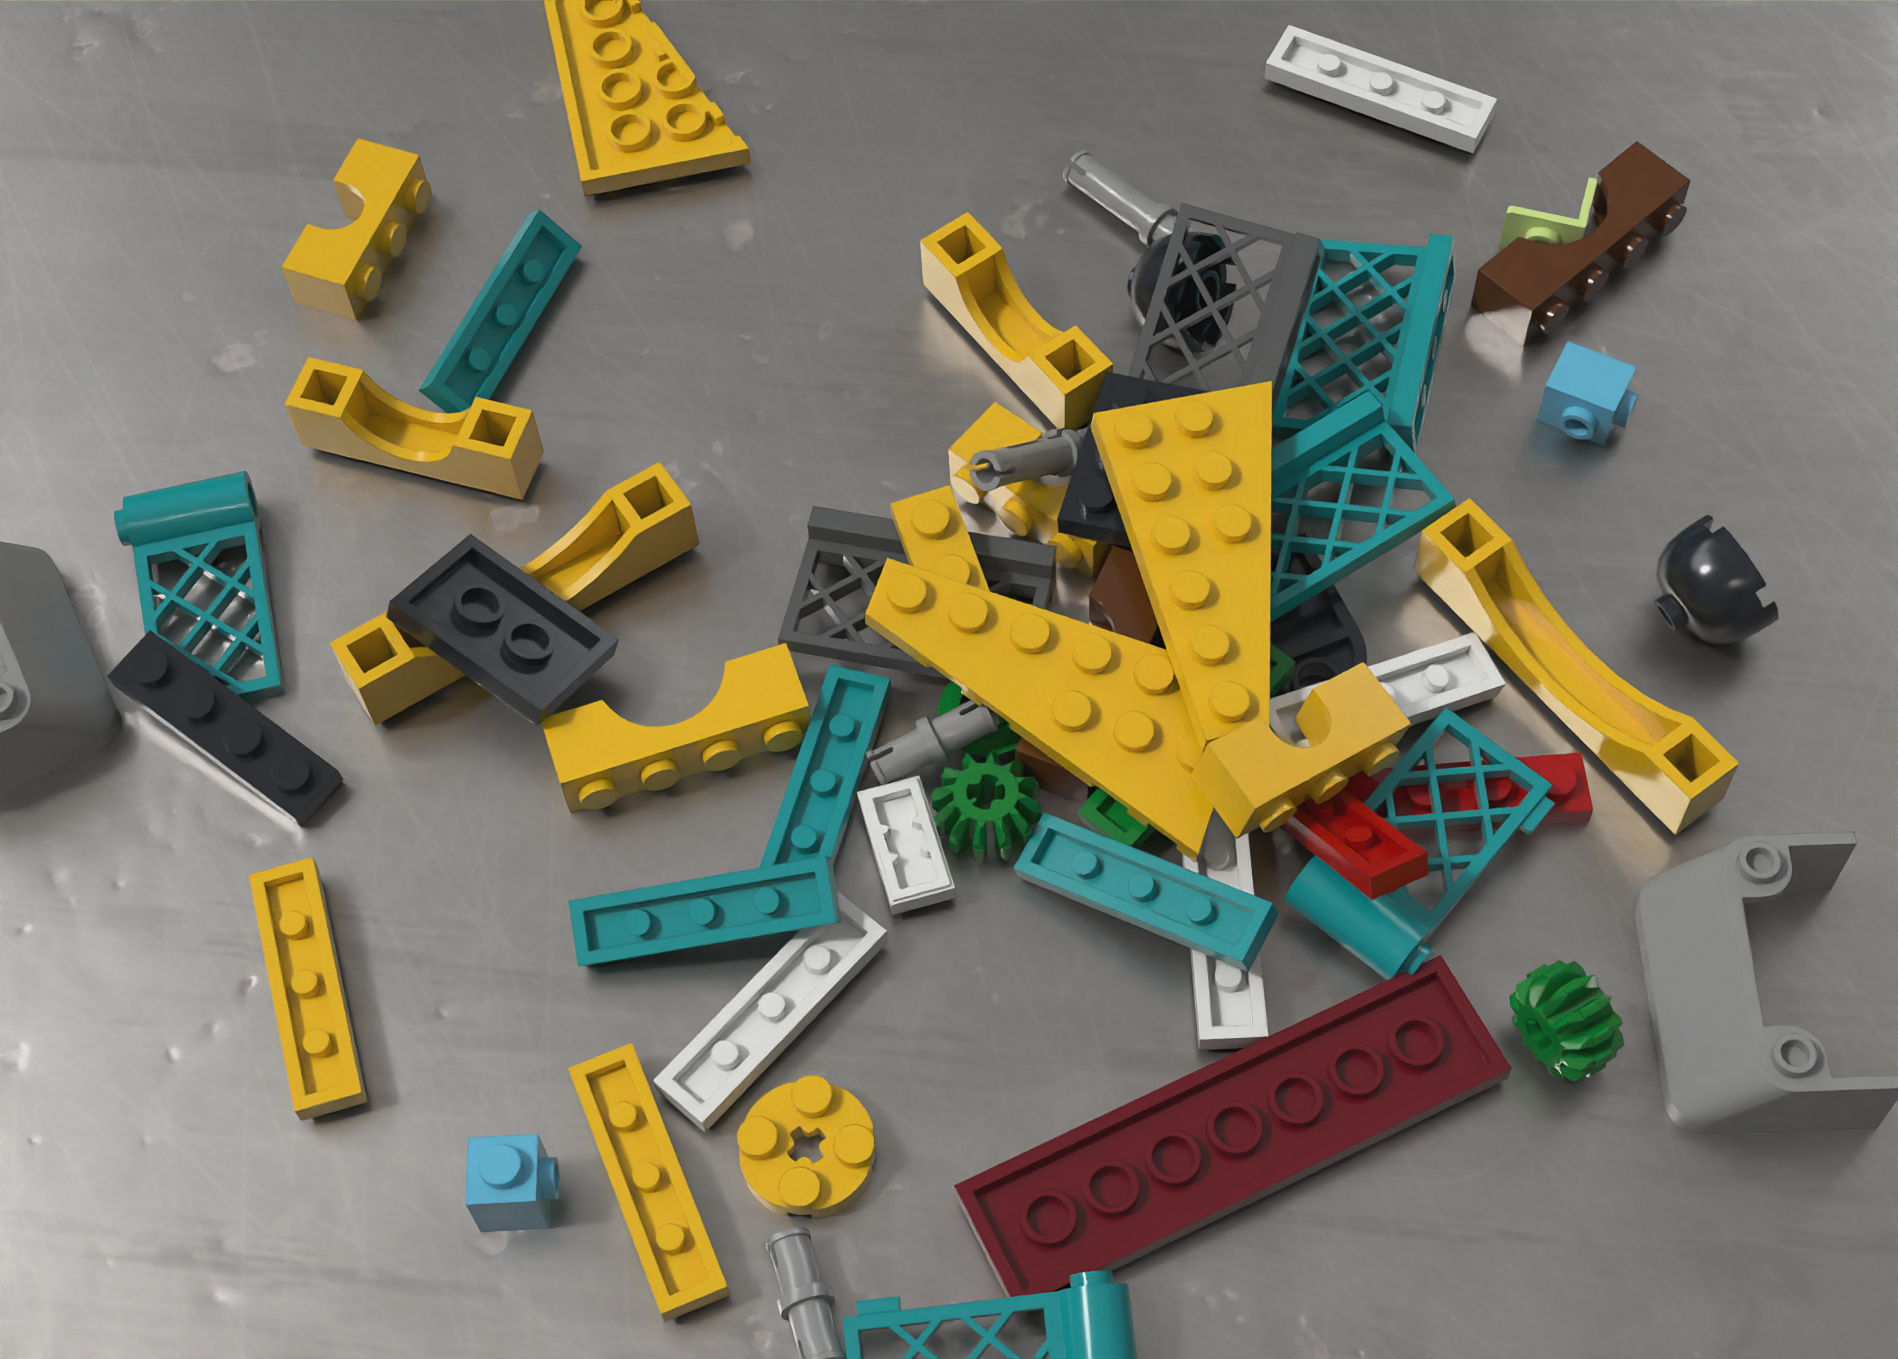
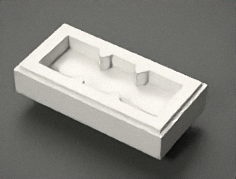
M920 776L857 792L859 807L892 915L956 898L955 886Z

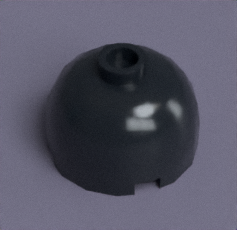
M1189 231L1184 244L1194 265L1226 247L1218 234ZM1172 234L1157 239L1140 257L1128 278V295L1131 299L1134 315L1141 329L1144 326ZM1182 256L1180 257L1175 275L1188 269ZM1231 256L1199 273L1214 302L1236 291L1237 284L1226 283V264L1236 266ZM1193 277L1172 288L1166 302L1176 323L1207 307ZM1234 303L1219 311L1226 326L1231 318ZM1162 315L1157 334L1169 328L1164 315ZM1213 315L1181 332L1191 352L1194 353L1204 352L1205 350L1201 347L1204 342L1216 344L1223 335ZM1175 336L1161 343L1181 350Z
M1708 514L1683 529L1667 543L1658 558L1656 572L1657 582L1663 595L1654 600V603L1664 621L1674 632L1685 627L1696 638L1708 643L1724 644L1738 642L1758 633L1778 620V608L1775 601L1763 608L1756 594L1757 591L1766 586L1760 572L1744 549L1724 526L1713 533L1710 531L1713 517Z

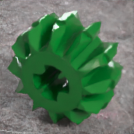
M994 749L987 756L986 763H977L975 758L966 752L962 759L963 771L945 766L944 772L941 774L943 787L935 788L934 792H932V808L937 812L936 816H934L937 833H939V836H949V846L955 855L971 846L974 849V859L979 864L986 858L987 850L996 849L998 855L1007 861L1009 856L1012 855L1011 842L1026 846L1033 833L1031 826L1037 825L1042 817V805L1036 800L1039 797L1038 782L1035 780V777H1024V766L1020 763L1019 758L1004 766H1000L999 755ZM991 804L990 809H983V805Z
M1558 960L1549 966L1544 964L1527 974V979L1516 985V991L1509 996L1510 1007L1515 1013L1512 1017V1024L1521 1032L1523 1037L1522 1045L1528 1046L1533 1052L1535 1063L1540 1066L1546 1065L1550 1075L1558 1080L1567 1078L1575 1082L1584 1076L1588 1078L1604 1069L1607 1062L1617 1057V1051L1624 1046L1623 1034L1619 1030V1027L1623 1024L1622 1018L1613 1011L1610 1004L1612 996L1604 994L1599 987L1598 978L1594 975L1587 976L1583 967L1577 962L1573 961L1566 964Z

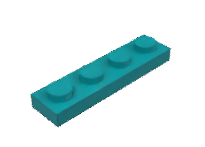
M540 209L527 215L418 390L445 413H458L467 410L473 404L475 397L490 399L582 248L576 240Z
M829 665L760 867L824 856L831 857L832 866H834L857 792L859 791L869 761L866 752L873 749L892 692L891 678Z
M1045 812L1014 866V870L1021 879L1249 972L1279 914L1272 902Z
M828 856L568 901L578 966H591L841 923L832 860Z

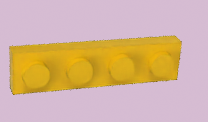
M311 857L249 874L294 1112L300 1121L366 1103L364 1083L318 865L314 858Z
M629 1043L569 1067L568 1070L663 1321H669L729 1296L728 1286L633 1044Z

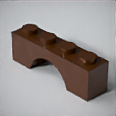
M1636 141L1598 172V180L1590 208V213L1598 228L1583 239L1565 244H1543L1521 237L1516 238L1478 269L1471 306L1523 347L1539 333H1551L1564 320L1568 310L1580 299L1585 301L1591 300L1603 288L1609 275L1620 266L1624 268L1632 266L1644 253L1649 242L1659 234L1663 236L1669 235L1679 226L1687 212L1684 201L1691 180Z
M1113 545L1089 595V624L1166 649L1161 646L1164 640L1134 553ZM1021 737L1015 750V759L1019 758L1020 763L1023 764L1024 777H1035L1039 789L1083 805L1094 793L1097 786L1090 787Z

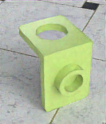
M1589 177L1578 219L1509 206L1499 246L1504 249L1518 237L1543 244H1565L1583 239L1598 179Z

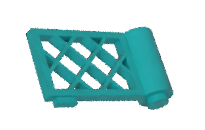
M247 471L123 497V509L114 511V521L122 546H133L145 635L151 630L245 701L285 693L259 529L261 528L260 513L255 491ZM246 544L248 558L232 578L210 566L223 549ZM178 559L190 566V568L174 588L169 591L154 582L152 564ZM203 574L224 586V589L206 612L184 600V597ZM250 578L253 590L245 586ZM237 594L254 603L256 613L241 632L218 620ZM156 596L163 599L159 607H157ZM176 608L198 620L179 646L161 635L162 625ZM211 628L233 640L214 667L191 654ZM258 632L260 633L261 644L253 640ZM245 649L264 659L266 677L238 682L226 673Z
M1445 707L1364 802V805L1375 813L1384 805L1385 818L1383 819L1397 830L1434 827L1439 858H1428V871H1441L1444 888L1443 897L1429 911L1407 894L1405 885L1392 893L1371 900L1315 855L1290 886L1285 895L1284 902L1385 980H1389L1406 971L1413 976L1419 967L1431 958L1435 951L1434 948L1426 943L1429 937L1518 829L1530 837L1553 809L1555 803L1546 797L1551 790L1552 784ZM1445 732L1468 747L1471 761L1470 767L1435 768L1432 747ZM1481 757L1491 765H1482ZM1424 759L1425 770L1413 771L1421 760ZM1509 777L1529 792L1517 807L1489 809L1484 779ZM1474 780L1478 810L1442 813L1438 783ZM1427 784L1432 814L1396 817L1393 793L1399 786ZM1505 821L1493 835L1491 822ZM1481 823L1484 841L1482 850L1475 855L1449 857L1445 826ZM1465 869L1453 883L1452 870Z
M1100 1270L1070 1275L1071 1288L1056 1292L901 1310L899 1296L856 1301L857 1316L843 1317L846 1359H864L861 1332L889 1328L911 1345V1348L902 1359H916L919 1353L927 1359H940L925 1346L944 1322L955 1320L964 1321L983 1337L967 1359H980L991 1344L1009 1359H1021L996 1337L1015 1313L1044 1310L1047 1340L1032 1359H1045L1048 1354L1049 1359H1138L1129 1286L1127 1283H1114L1111 1270ZM1000 1315L988 1331L972 1319ZM928 1324L918 1339L902 1328L905 1326Z

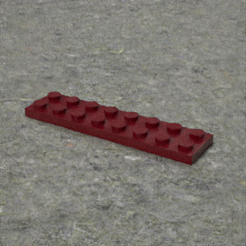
M1439 955L1423 963L1413 976L1407 971L964 1180L954 1185L955 1196L1006 1297L1056 1292L1071 1288L1070 1275L1100 1270L1113 1271L1508 1079L1512 1068L1445 960ZM1026 1312L1015 1313V1315L1018 1317Z

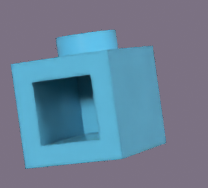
M1567 341L1545 385L1537 421L1563 430L1573 438L1589 440L1605 447L1614 426L1618 425L1626 428L1633 414L1639 394L1630 391L1637 367Z
M539 1135L469 1137L465 1205L480 1232L550 1228V1200L559 1198L560 1172L557 1157L548 1156Z

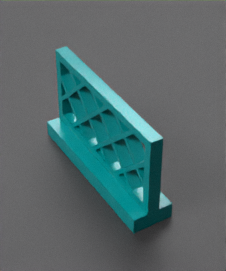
M1430 234L1427 247L1321 239L1325 246V251L1272 417V437L1290 438L1365 392L1370 391L1383 406L1385 420L1417 455L1457 275L1454 236ZM1326 260L1351 262L1357 268V270L1335 283L1324 273ZM1393 265L1415 267L1411 277L1394 287H1391L1380 275V273ZM1369 281L1381 295L1357 308L1345 294ZM1408 296L1407 303H1406L1403 299ZM1334 301L1346 316L1322 329L1312 318L1313 313ZM1393 306L1403 317V321L1381 334L1370 323L1369 319ZM1358 327L1370 341L1345 355L1334 343V340ZM1397 343V347L1395 350L1392 345ZM1323 348L1335 362L1310 376L1300 365L1301 360ZM1382 353L1392 364V369L1370 382L1357 367ZM1347 374L1359 389L1334 403L1321 388ZM1384 391H1386L1385 398L1381 394ZM1309 395H1312L1324 409L1309 419L1287 417L1289 408ZM1390 453L1391 460H1393L1394 456Z
M1370 391L1338 408L1271 450V513L1290 514L1285 535L1271 534V550L1281 551L1275 572L1271 571L1270 622L1418 534L1456 507L1453 496L1385 420L1383 406ZM1382 446H1385L1394 456L1391 471L1358 468L1362 458ZM1402 468H1404L1408 473H1401ZM1324 481L1343 483L1338 503L1306 500L1308 491ZM1354 484L1386 487L1382 507L1349 504ZM1397 488L1424 491L1432 500L1416 511L1392 509ZM1301 516L1333 519L1329 539L1296 536ZM1345 520L1377 523L1375 535L1363 543L1340 541ZM1292 552L1324 555L1321 568L1309 575L1287 573Z

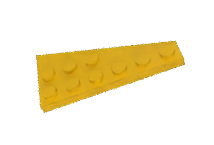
M544 0L584 196L751 163L748 146L739 135L735 136L725 123L722 111L714 101L710 102L697 85L694 73L656 22L651 23L642 11L639 0Z
M1272 381L1093 413L1091 430L1202 753L1208 743L1260 716L1270 727Z
M887 558L866 610L865 624L926 668H935L961 687V693L980 707L984 704L1010 723L1009 728L1090 787L1098 786L1127 807V813L1145 827L1150 824L1177 844V850L1196 862L1214 807L1191 777L1203 753L1166 649Z

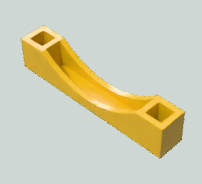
M659 461L605 491L591 510L564 537L519 569L575 609L581 611L699 545L691 503ZM387 612L329 643L347 683L374 725L383 722L465 676L464 673L386 618Z
M1470 498L1421 531L1414 571L1476 632L1507 666L1675 835L1723 800L1739 762L1692 716L1672 710L1644 695L1619 677L1594 655L1567 626L1547 600L1527 569L1513 540Z

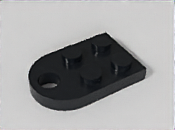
M1306 533L1297 535L1299 537H1308ZM1271 550L1272 572H1275L1281 550ZM1292 552L1287 573L1309 575L1321 568L1322 562L1317 554ZM1334 584L1270 622V643L1296 662V673L1273 698L1301 689L1298 682L1306 676L1320 675L1329 680L1362 662L1367 663V649L1364 638Z

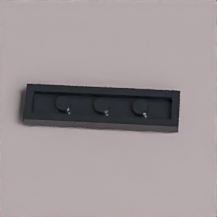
M151 630L107 675L113 686L300 827L303 826L343 780L336 768Z

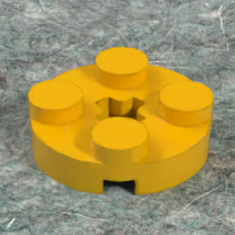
M816 1075L804 1076L796 1082L786 1083L769 1091L750 1109L737 1133L740 1166L745 1182L754 1197L774 1213L788 1217V1212L796 1215L811 1214L812 1219L829 1217L849 1207L869 1185L876 1157L875 1134L870 1116L855 1096L839 1086L829 1084L823 1077ZM803 1135L809 1138L815 1135L822 1138L823 1141L819 1144L822 1157L814 1163L806 1156L799 1158L795 1162L789 1156L796 1149L794 1141Z

